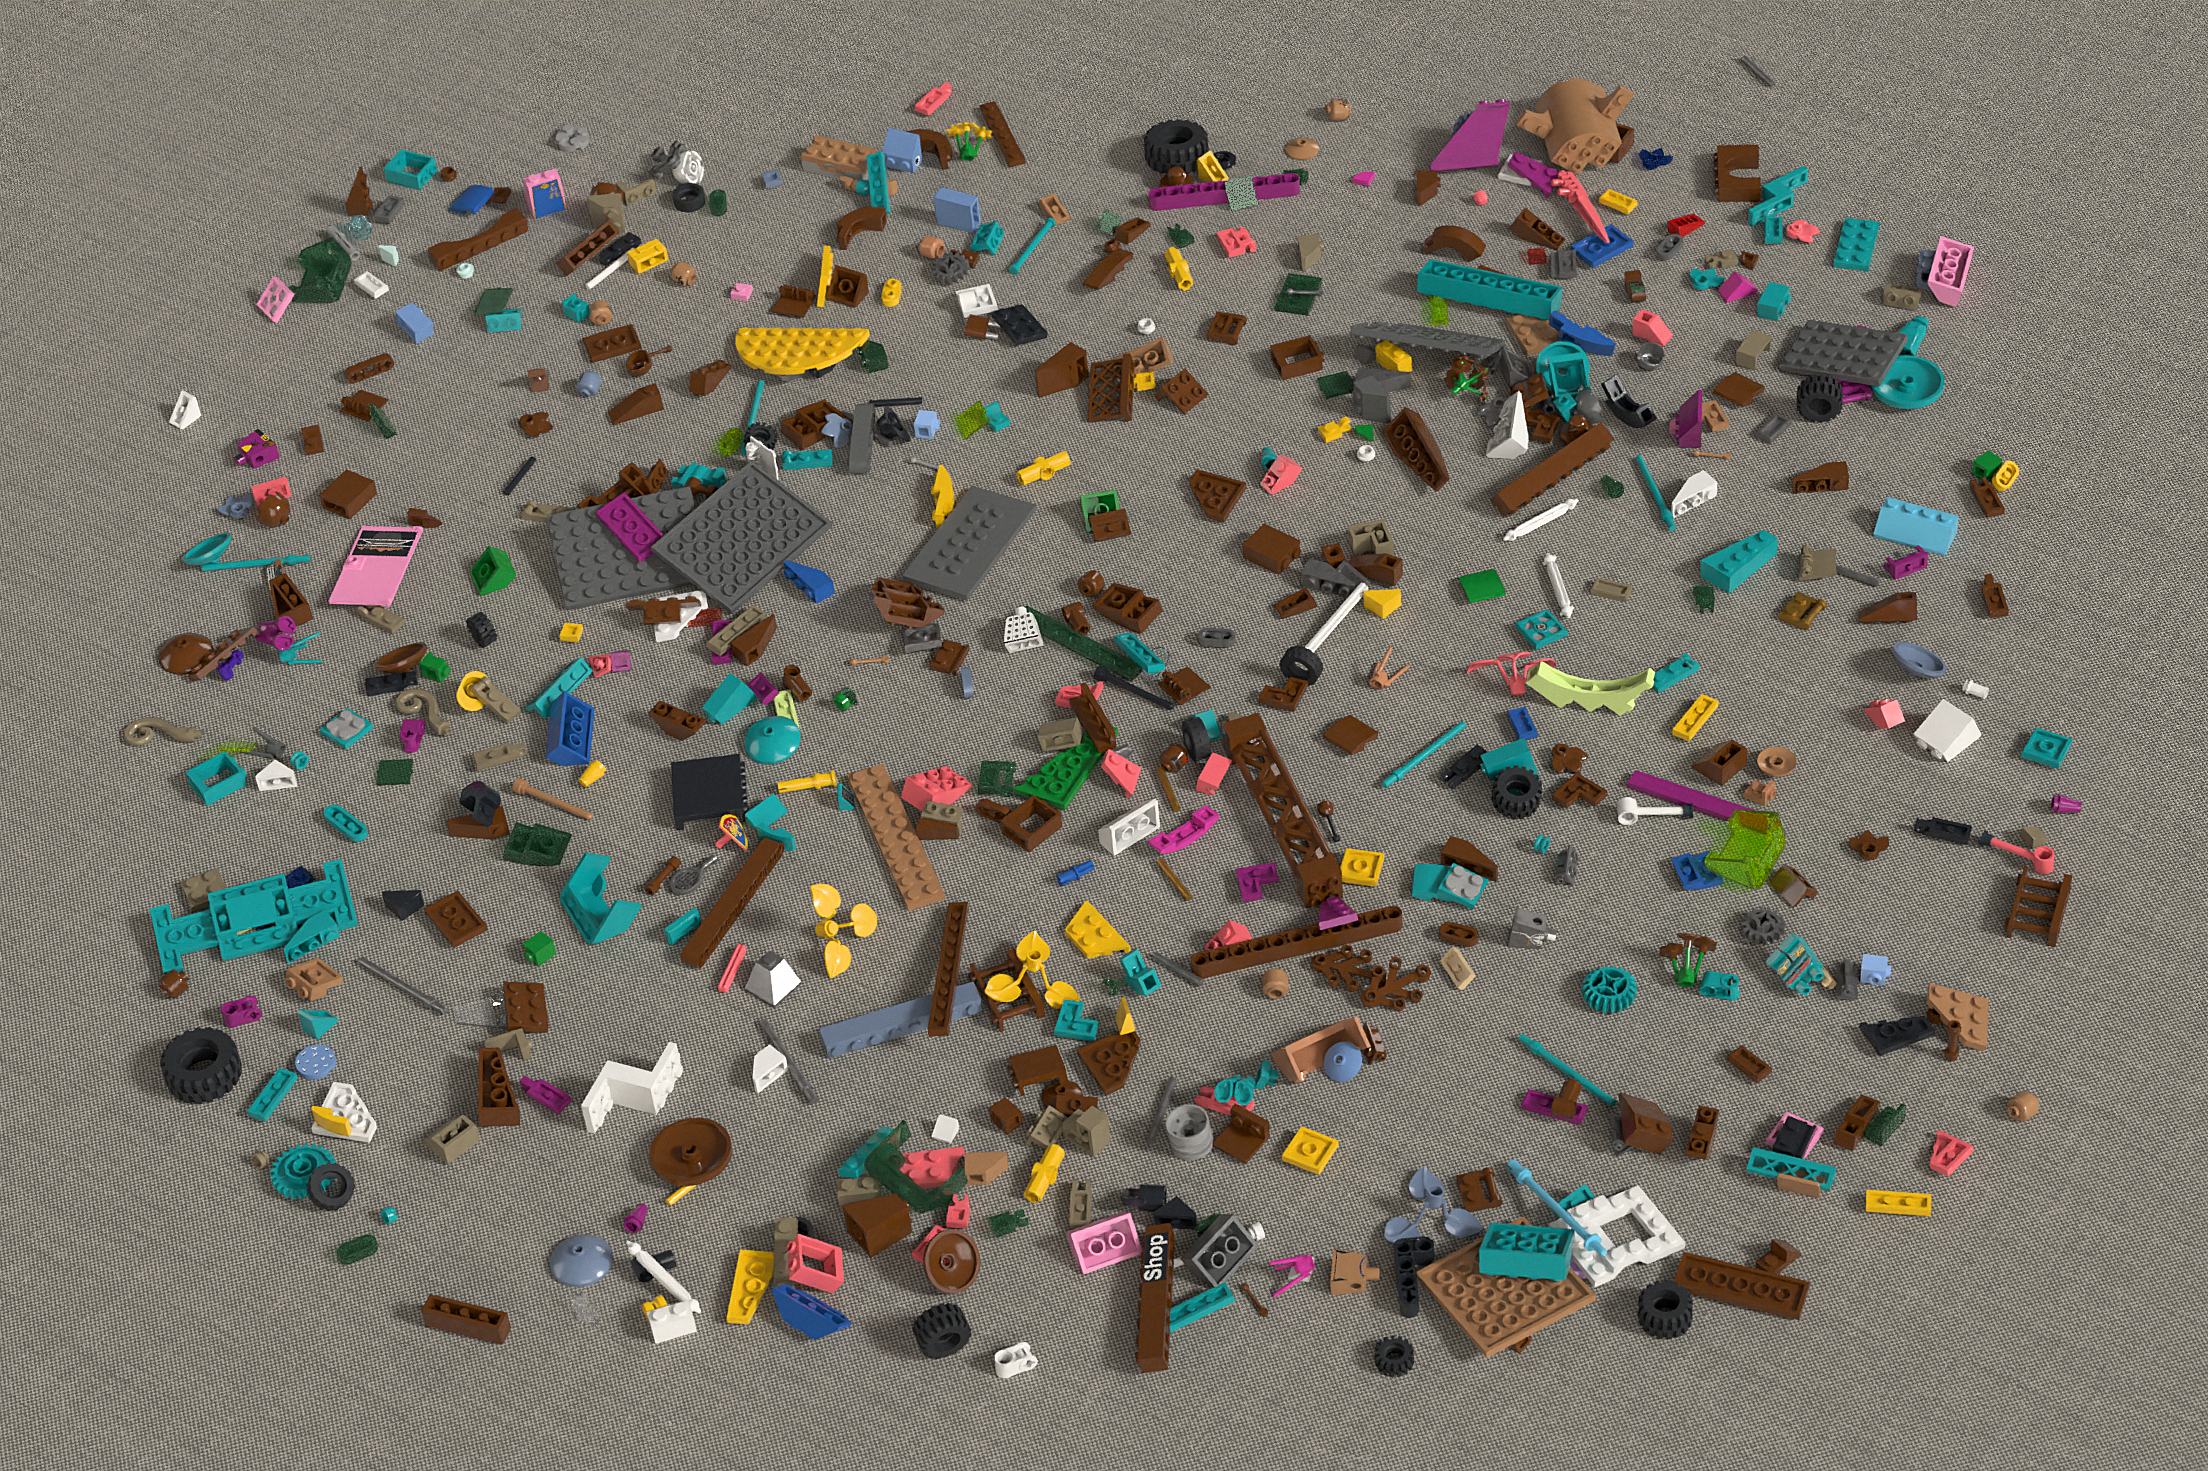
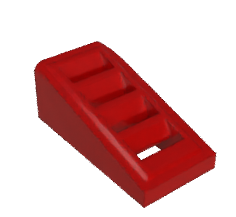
M1694 213L1668 221L1667 231L1684 237L1703 226L1705 221Z

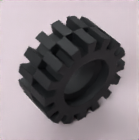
M757 422L756 425L752 423L745 433L743 443H745L744 446L746 447L747 443L751 442V436L753 438L761 437L766 440L761 441L762 444L768 449L774 450L778 434L775 433L776 430L774 428L771 429L770 425L768 427L765 426L766 423H762V425H760V422Z
M478 612L467 619L466 623L469 633L472 634V638L475 639L479 646L485 648L497 640L496 630L493 629V624L490 623V620L487 619L483 612Z
M1391 1335V1339H1388L1386 1336L1384 1337V1342L1380 1340L1378 1345L1375 1346V1365L1378 1367L1379 1372L1383 1371V1375L1387 1376L1390 1373V1377H1394V1374L1401 1377V1372L1406 1375L1408 1370L1411 1371L1412 1365H1414V1348L1408 1342V1339L1405 1338L1402 1341V1336H1398V1339H1395V1335ZM1390 1353H1399L1402 1355V1358L1391 1360L1386 1358V1356Z

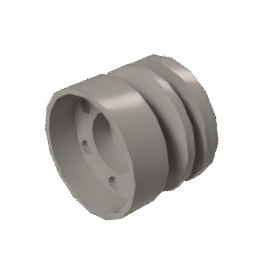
M1185 1104L1176 1107L1169 1113L1165 1125L1172 1152L1183 1160H1197L1207 1155L1212 1149L1214 1141L1207 1112L1200 1106Z

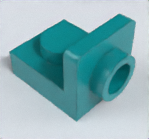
M1568 392L1553 401L1565 422H1568L1573 413L1571 408L1577 404Z
M997 401L983 407L984 422L995 432L1010 425V419L1000 411Z

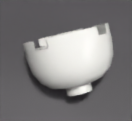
M694 151L680 153L679 166L676 169L672 168L674 177L682 184L699 183L704 172V167L700 165L701 157Z

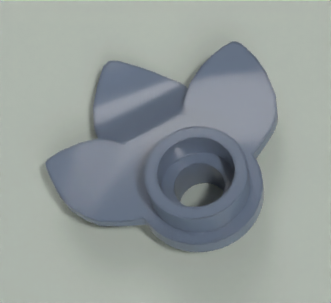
M827 414L825 418L828 423L823 427L821 433L834 437L833 444L835 448L842 447L848 442V436L852 434L853 423L848 419H842L837 414Z
M250 494L245 495L241 499L229 496L226 505L218 506V511L223 515H231L233 518H243L247 515L248 508L252 505L253 499Z

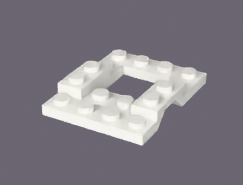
M1638 1185L1607 1199L1602 1195L1567 1210V1213L1590 1235L1595 1233L1600 1236L1601 1245L1607 1251L1605 1256H1600L1595 1250L1587 1251L1584 1247V1240L1575 1232L1571 1257L1594 1287L1613 1280L1624 1267L1641 1261L1650 1264L1685 1248V1241ZM1632 1213L1652 1238L1643 1242L1638 1238L1616 1248L1599 1226ZM1561 1218L1548 1224V1227L1572 1229Z

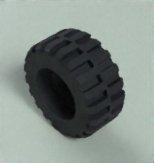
M1176 119L1174 121L1159 122L1158 125H1153L1144 136L1145 161L1152 170L1158 171L1161 174H1167L1169 168L1173 166L1181 167L1186 171V174L1192 171L1195 172L1198 170L1197 159L1209 151L1208 134L1201 125H1198L1196 122L1192 123L1190 120L1182 121L1181 119Z
M198 1027L194 1028L195 1030L193 1031L187 1030L184 1031L183 1035L174 1037V1041H170L166 1046V1050L164 1049L161 1055L162 1059L160 1060L161 1071L169 1092L175 1098L181 1101L184 1099V1102L190 1104L192 1102L202 1104L206 1101L210 1103L214 1102L213 1100L216 1098L221 1099L226 1092L229 1093L233 1089V1085L236 1086L242 1073V1063L234 1040L221 1030H213L211 1027H205V1029ZM205 1060L214 1061L213 1064L205 1069L198 1071L188 1070L198 1062Z

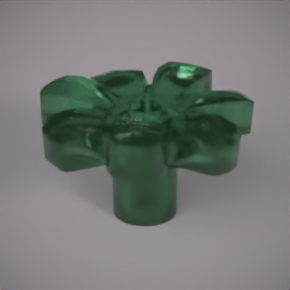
M1108 978L1102 980V984L1111 987L1110 995L1118 996L1120 987L1128 986L1126 980H1111Z

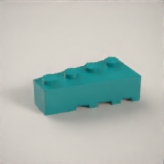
M1763 529L1701 560L1700 577L1727 593H1731L1777 555L1778 538Z

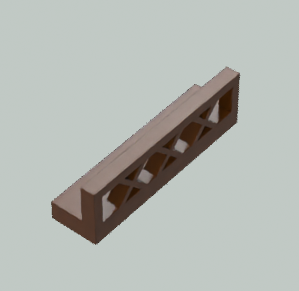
M1086 682L1080 684L1081 695L1069 699L1070 706L1098 753L1116 748L1115 730Z

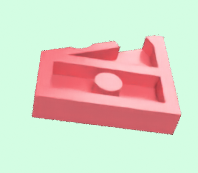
M1097 682L1096 686H1089L1095 699L1098 700L1104 688L1103 682ZM1080 684L1077 686L1061 687L1055 699L1056 705L1072 709L1069 699L1081 695Z
M1108 749L1104 755L1101 768L1106 774L1110 775L1116 785L1120 784L1125 789L1126 793L1124 795L1130 798L1134 793L1141 767Z
M1939 1130L1937 1132L1936 1144L1933 1147L1930 1169L1948 1177L1973 1152V1145Z

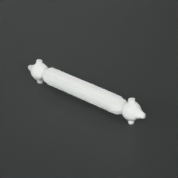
M1567 499L1565 503H1560L1518 525L1514 530L1507 531L1503 540L1514 541L1517 536H1523L1561 516L1568 509H1574L1578 499Z
M1546 553L1542 563L1547 565V571L1558 604L1562 608L1560 615L1570 618L1574 607L1573 605L1569 606L1570 601L1558 566L1555 563L1557 557L1556 555L1553 556Z
M626 1242L629 1253L636 1255L637 1261L680 1302L688 1300L692 1312L701 1313L699 1302L691 1299L690 1293L646 1251L641 1250L638 1243Z

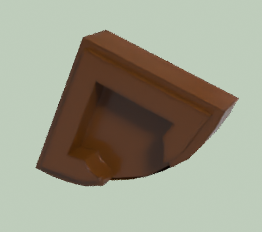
M1742 251V264L1746 268L1753 270L1759 260V255Z

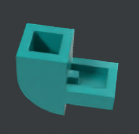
M1133 949L1119 958L1125 972L1123 977L1137 994L1147 996L1162 986L1155 970L1146 967L1138 949Z

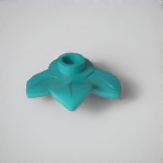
M1694 268L1690 272V278L1693 280L1692 285L1698 290L1719 286L1725 280L1724 277L1716 276L1714 268L1703 272Z

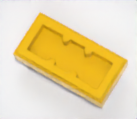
M1610 189L1599 198V203L1625 214H1629L1637 206V200Z

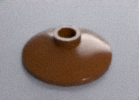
M1069 1080V1085L1066 1086L1060 1085L1059 1081H1054L1043 1090L1042 1102L1046 1108L1051 1106L1056 1109L1057 1095L1083 1096L1082 1089L1078 1084Z

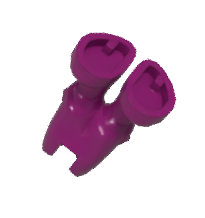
M281 616L275 621H264L257 624V628H261L260 634L255 635L257 641L269 644L281 651L287 650L293 644L294 638L292 636L280 634L281 632L287 634H294L296 632V626L291 617Z

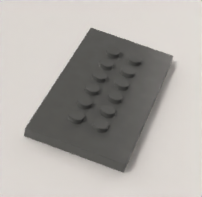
M972 485L903 573L902 581L967 601L1035 513L1036 504Z

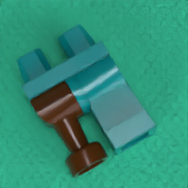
M691 462L690 466L681 465L678 472L679 477H673L671 480L673 489L690 486L692 497L700 493L706 494L707 498L727 482L725 468L718 467L715 470L704 465H697L695 462Z

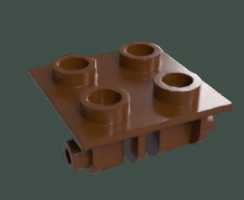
M787 285L780 286L779 292L782 294L772 312L804 318L816 298V294L811 289L796 288L795 286L792 288V286Z
M359 390L352 398L349 396L342 398L341 403L344 407L340 412L369 422L388 399Z
M1188 666L1174 675L1170 671H1164L1162 673L1163 681L1158 683V686L1179 705L1185 704L1211 688Z

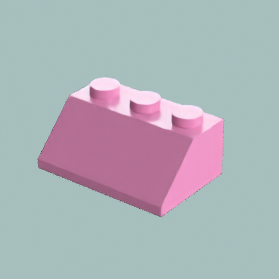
M1126 1211L1066 1232L1072 1253L1083 1274L1140 1255L1143 1252L1131 1214Z

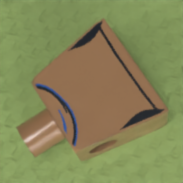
M1333 1249L1330 1279L1331 1295L1362 1293L1366 1291L1367 1280L1379 1281L1380 1268L1368 1267V1258L1365 1254Z

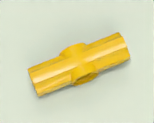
M1170 247L1164 252L1170 276L1175 279L1178 288L1183 289V291L1189 290L1193 285V280L1189 273L1186 259L1183 260L1178 249Z
M1066 451L1047 459L1038 457L1031 466L1017 471L1016 477L1021 486L1039 478L1048 480L1054 475L1055 471L1071 465V461Z
M1052 1144L1048 1146L1040 1162L1034 1164L1031 1180L1024 1191V1197L1029 1202H1041L1049 1185L1055 1183L1058 1167L1065 1156V1150L1060 1148L1059 1145Z

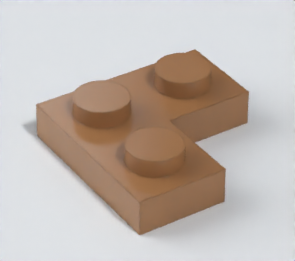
M1716 400L1702 403V422L1706 421L1712 432L1729 428V421Z

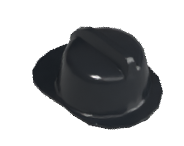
M885 407L884 414L877 420L881 434L889 439L900 437L904 441L910 442V436L901 424L897 414L890 407Z

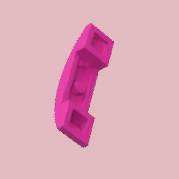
M1205 805L1192 813V820L1167 835L1161 832L1148 840V844L1161 854L1178 851L1205 834L1219 819V814Z

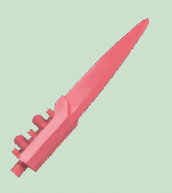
M1561 170L1558 173L1557 179L1551 181V185L1559 186L1558 195H1565L1569 203H1574L1573 208L1578 211L1588 226L1605 243H1609L1605 228L1588 199L1587 192L1573 172Z

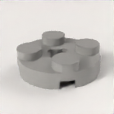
M572 125L563 126V129L556 135V143L559 149L565 152H575V149L579 147L581 149L585 148L589 143L587 129Z

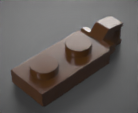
M1992 574L1984 575V585H1981V592L1989 618L2008 616L2009 609L2001 583H1994Z

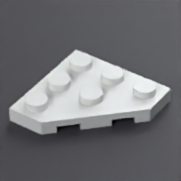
M699 590L657 598L662 601L670 597L680 600L688 596H694L700 600L701 607L681 608L682 623L654 624L656 642L672 640L680 635L679 631L682 628L688 627L696 619V615L700 611L704 612L708 608L707 595Z
M333 1082L322 1107L332 1108L334 1116L347 1117L352 1129L349 1137L335 1134L322 1128L315 1121L311 1128L313 1134L370 1143L377 1128L375 1120L369 1114L367 1107L362 1099L359 1098L353 1085Z

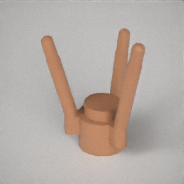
M1391 646L1388 648L1382 662H1377L1372 677L1369 680V684L1374 689L1388 688L1390 683L1410 668L1409 664L1388 680V675L1383 671V668L1392 651Z

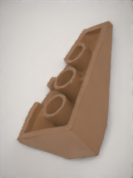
M1164 337L1125 353H1130L1133 358L1135 374L1156 371L1174 362L1171 348ZM1120 355V356H1118V357H1116V358H1113V359H1111V360L1122 359V358H1123V355ZM1116 365L1112 370L1117 372L1121 365ZM1108 372L1103 378L1109 379L1113 374Z

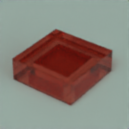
M1545 248L1527 249L1529 265L1546 264Z

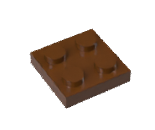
M1542 372L1510 388L1511 396L1518 391L1521 393L1524 409L1549 397L1545 377Z

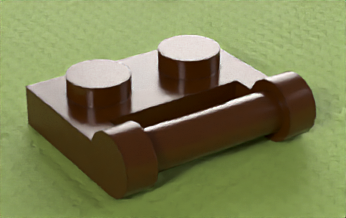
M1217 311L1207 332V339L1228 342V344L1235 346L1238 343V336L1242 327L1247 323V318L1243 315ZM1232 323H1236L1232 334H1228Z
M1486 1167L1482 1171L1456 1175L1458 1188L1466 1211L1474 1212L1497 1208L1503 1204L1502 1197L1498 1195L1494 1181L1495 1173L1492 1167ZM1486 1180L1490 1194L1489 1199L1484 1198L1480 1181Z

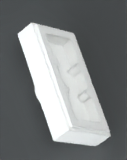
M368 271L354 279L358 287L375 299L389 291L385 283Z

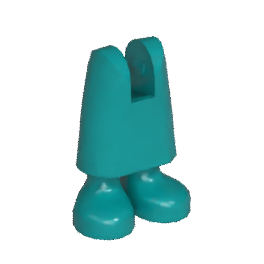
M1240 1074L1233 1075L1221 1081L1215 1087V1098L1219 1102L1225 1103L1231 1097H1235L1238 1104L1247 1105L1254 1096L1255 1079L1249 1075L1246 1078L1241 1077Z

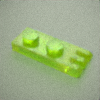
M1428 295L1431 326L1449 325L1447 299Z

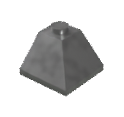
M769 950L755 963L745 990L771 1007L776 1008L802 983L787 962Z

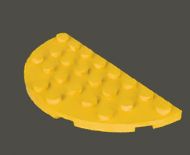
M743 327L739 328L736 334V348L741 360L753 369L759 368L763 369L765 373L777 375L802 374L807 369L817 368V370H820L847 358L852 354L853 349L857 346L861 347L866 342L870 332L869 329Z

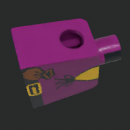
M256 429L238 443L237 446L240 454L234 457V461L238 466L247 462L252 468H257L280 458L277 445L261 430Z

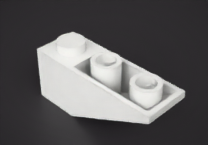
M1704 470L1689 477L1671 503L1673 517L1675 518L1717 496V481Z

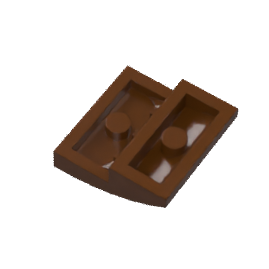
M1735 372L1721 381L1713 390V393L1744 407L1753 402L1754 396L1764 393L1765 386Z
M1348 715L1332 725L1323 734V738L1350 755H1354L1363 751L1366 743L1377 739L1379 732L1355 717Z

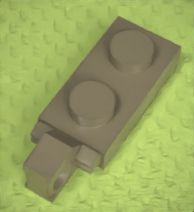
M508 742L474 752L472 755L477 771L516 760L528 754L524 742L515 745Z

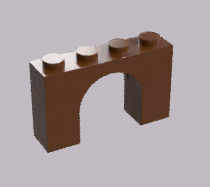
M1717 145V152H1714V173H1717L1714 176V183L1718 184L1715 185V195H1718V201L1760 202V177L1743 178L1729 174V172L1737 169H1759V145Z

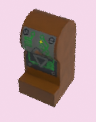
M1641 271L1624 272V286L1631 303L1646 301V291L1641 278Z

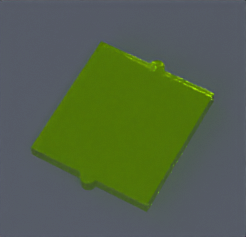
M980 400L955 418L959 426L958 430L962 433L965 440L990 422L986 414L987 410L983 407Z
M226 741L219 747V751L251 752L258 746V742Z

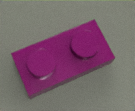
M761 672L747 684L765 705L773 701L779 694L778 690Z

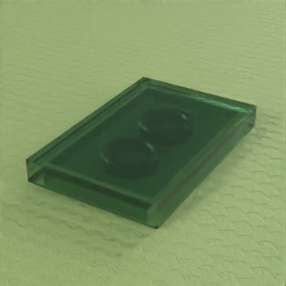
M1289 273L1275 304V311L1309 316L1317 295H1288L1287 289L1317 291L1322 285V278Z

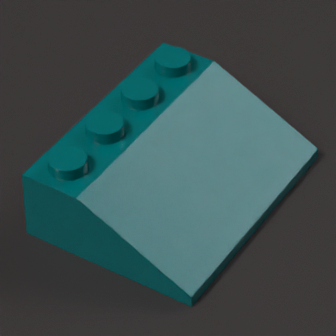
M1490 1222L1480 1247L1479 1273H1486L1488 1276L1507 1275L1511 1278L1522 1276L1533 1280L1540 1278L1552 1281L1566 1280L1569 1272L1575 1231L1566 1228Z

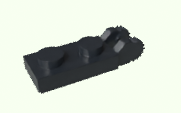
M1476 744L1440 775V781L1446 782L1450 780L1448 787L1451 789L1456 788V786L1465 782L1481 768L1480 764L1483 761L1480 755L1487 753V751Z

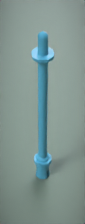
M1515 1159L1509 1161L1506 1168L1515 1176L1516 1181L1522 1185L1526 1184L1584 1240V1247L1587 1251L1595 1250L1600 1256L1607 1254L1606 1249L1601 1245V1238L1598 1234L1590 1235L1531 1178L1532 1173L1529 1169L1522 1167Z

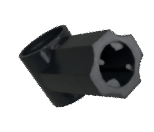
M671 1250L652 1255L665 1270L677 1267ZM636 1257L632 1259L631 1265L638 1281L642 1283L651 1281L654 1276L637 1261Z

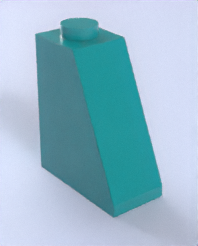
M729 673L702 709L707 713L705 717L713 723L718 721L723 725L758 697L740 679Z
M1524 738L1480 755L1483 761L1480 764L1484 775H1489L1491 781L1495 780L1496 775H1499L1501 770L1505 771L1506 767L1509 766L1511 768H1514V766L1522 768L1524 766L1526 770L1529 771L1531 769L1534 771V775L1537 774L1539 776Z

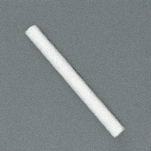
M627 252L585 284L586 289H592L628 260Z

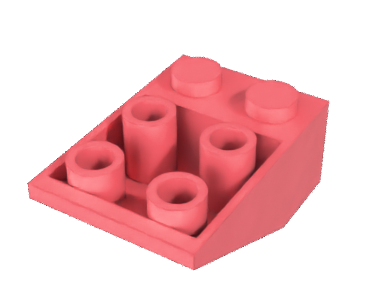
M943 766L906 777L901 798L920 811H923L927 801L952 804L971 789L973 784L968 782L965 777L953 772L951 768Z

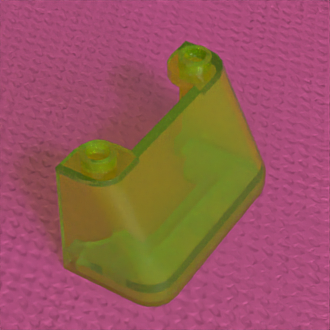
M1735 809L1727 823L1731 831L1730 838L1719 856L1717 852L1711 851L1705 857L1704 863L1710 872L1747 888L1759 890L1762 888L1786 846V835L1778 812Z

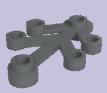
M677 140L674 141L670 146L668 156L664 154L660 147H657L650 157L654 161L661 163L653 166L649 174L659 180L667 169H676L680 164L679 154L685 151L686 146Z

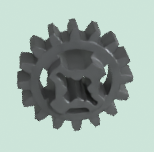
M950 252L948 256L943 254V258L938 257V262H933L934 278H937V282L942 281L944 285L947 282L952 285L954 281L959 283L958 280H964V275H968L970 270L968 259H965L964 255L960 256L958 252L955 255Z
M1760 906L1759 910L1752 908V913L1746 911L1745 916H1742L1741 931H1743L1744 937L1748 936L1749 942L1755 940V944L1763 942V945H1766L1767 941L1774 944V939L1780 940L1781 935H1784L1785 921H1783V915H1778V910L1772 912L1771 907L1764 910Z

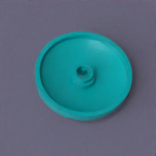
M1902 355L1897 357L1881 385H1871V389L1874 395L1887 405L1902 409H1916L1928 406L1939 399L1944 390L1945 378L1941 369L1933 362L1918 356Z

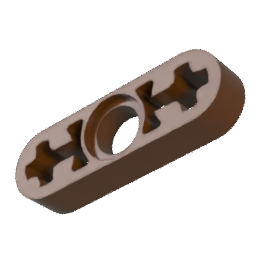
M384 353L348 367L344 375L349 383H357L392 369L394 360L390 354ZM368 366H373L372 370L365 371Z

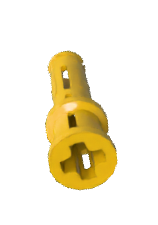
M835 770L822 774L816 772L810 777L778 781L779 794L814 787L818 790L821 787L832 785L837 787Z

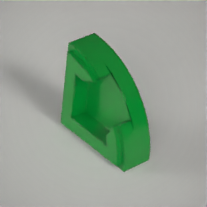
M1373 424L1355 426L1357 436L1365 438L1366 441H1374Z

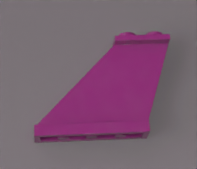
M1506 99L1495 100L1496 103L1480 101L1479 105L1475 106V111L1430 164V170L1445 172L1498 166V156L1510 101L1506 102Z

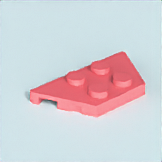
M963 1146L887 1155L884 1158L886 1165L891 1167L894 1175L902 1182L906 1191L949 1186L952 1175L959 1167L958 1162L961 1156L964 1157L965 1151Z

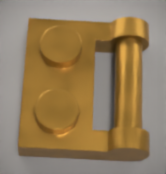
M1797 591L1779 613L1778 620L1800 629L1808 630L1811 622L1819 612L1827 607V602L1824 599L1820 598L1817 600ZM1812 607L1813 609L1810 611V613L1805 618H1802L1806 614V612Z

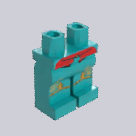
M1791 933L1779 946L1781 949L1777 948L1766 962L1776 970L1788 988L1807 996L1811 991V986L1808 983L1811 980L1818 982L1825 976L1822 971L1824 965L1802 937Z

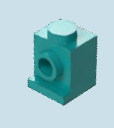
M575 293L562 301L564 315L579 323L589 316V304L578 298Z

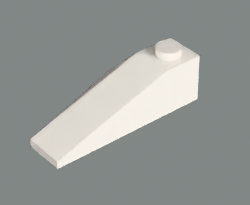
M1519 391L1509 397L1504 403L1499 415L1501 421L1493 430L1495 436L1493 439H1489L1487 444L1486 456L1488 458L1515 459L1519 455H1523L1528 449L1529 438L1522 396Z

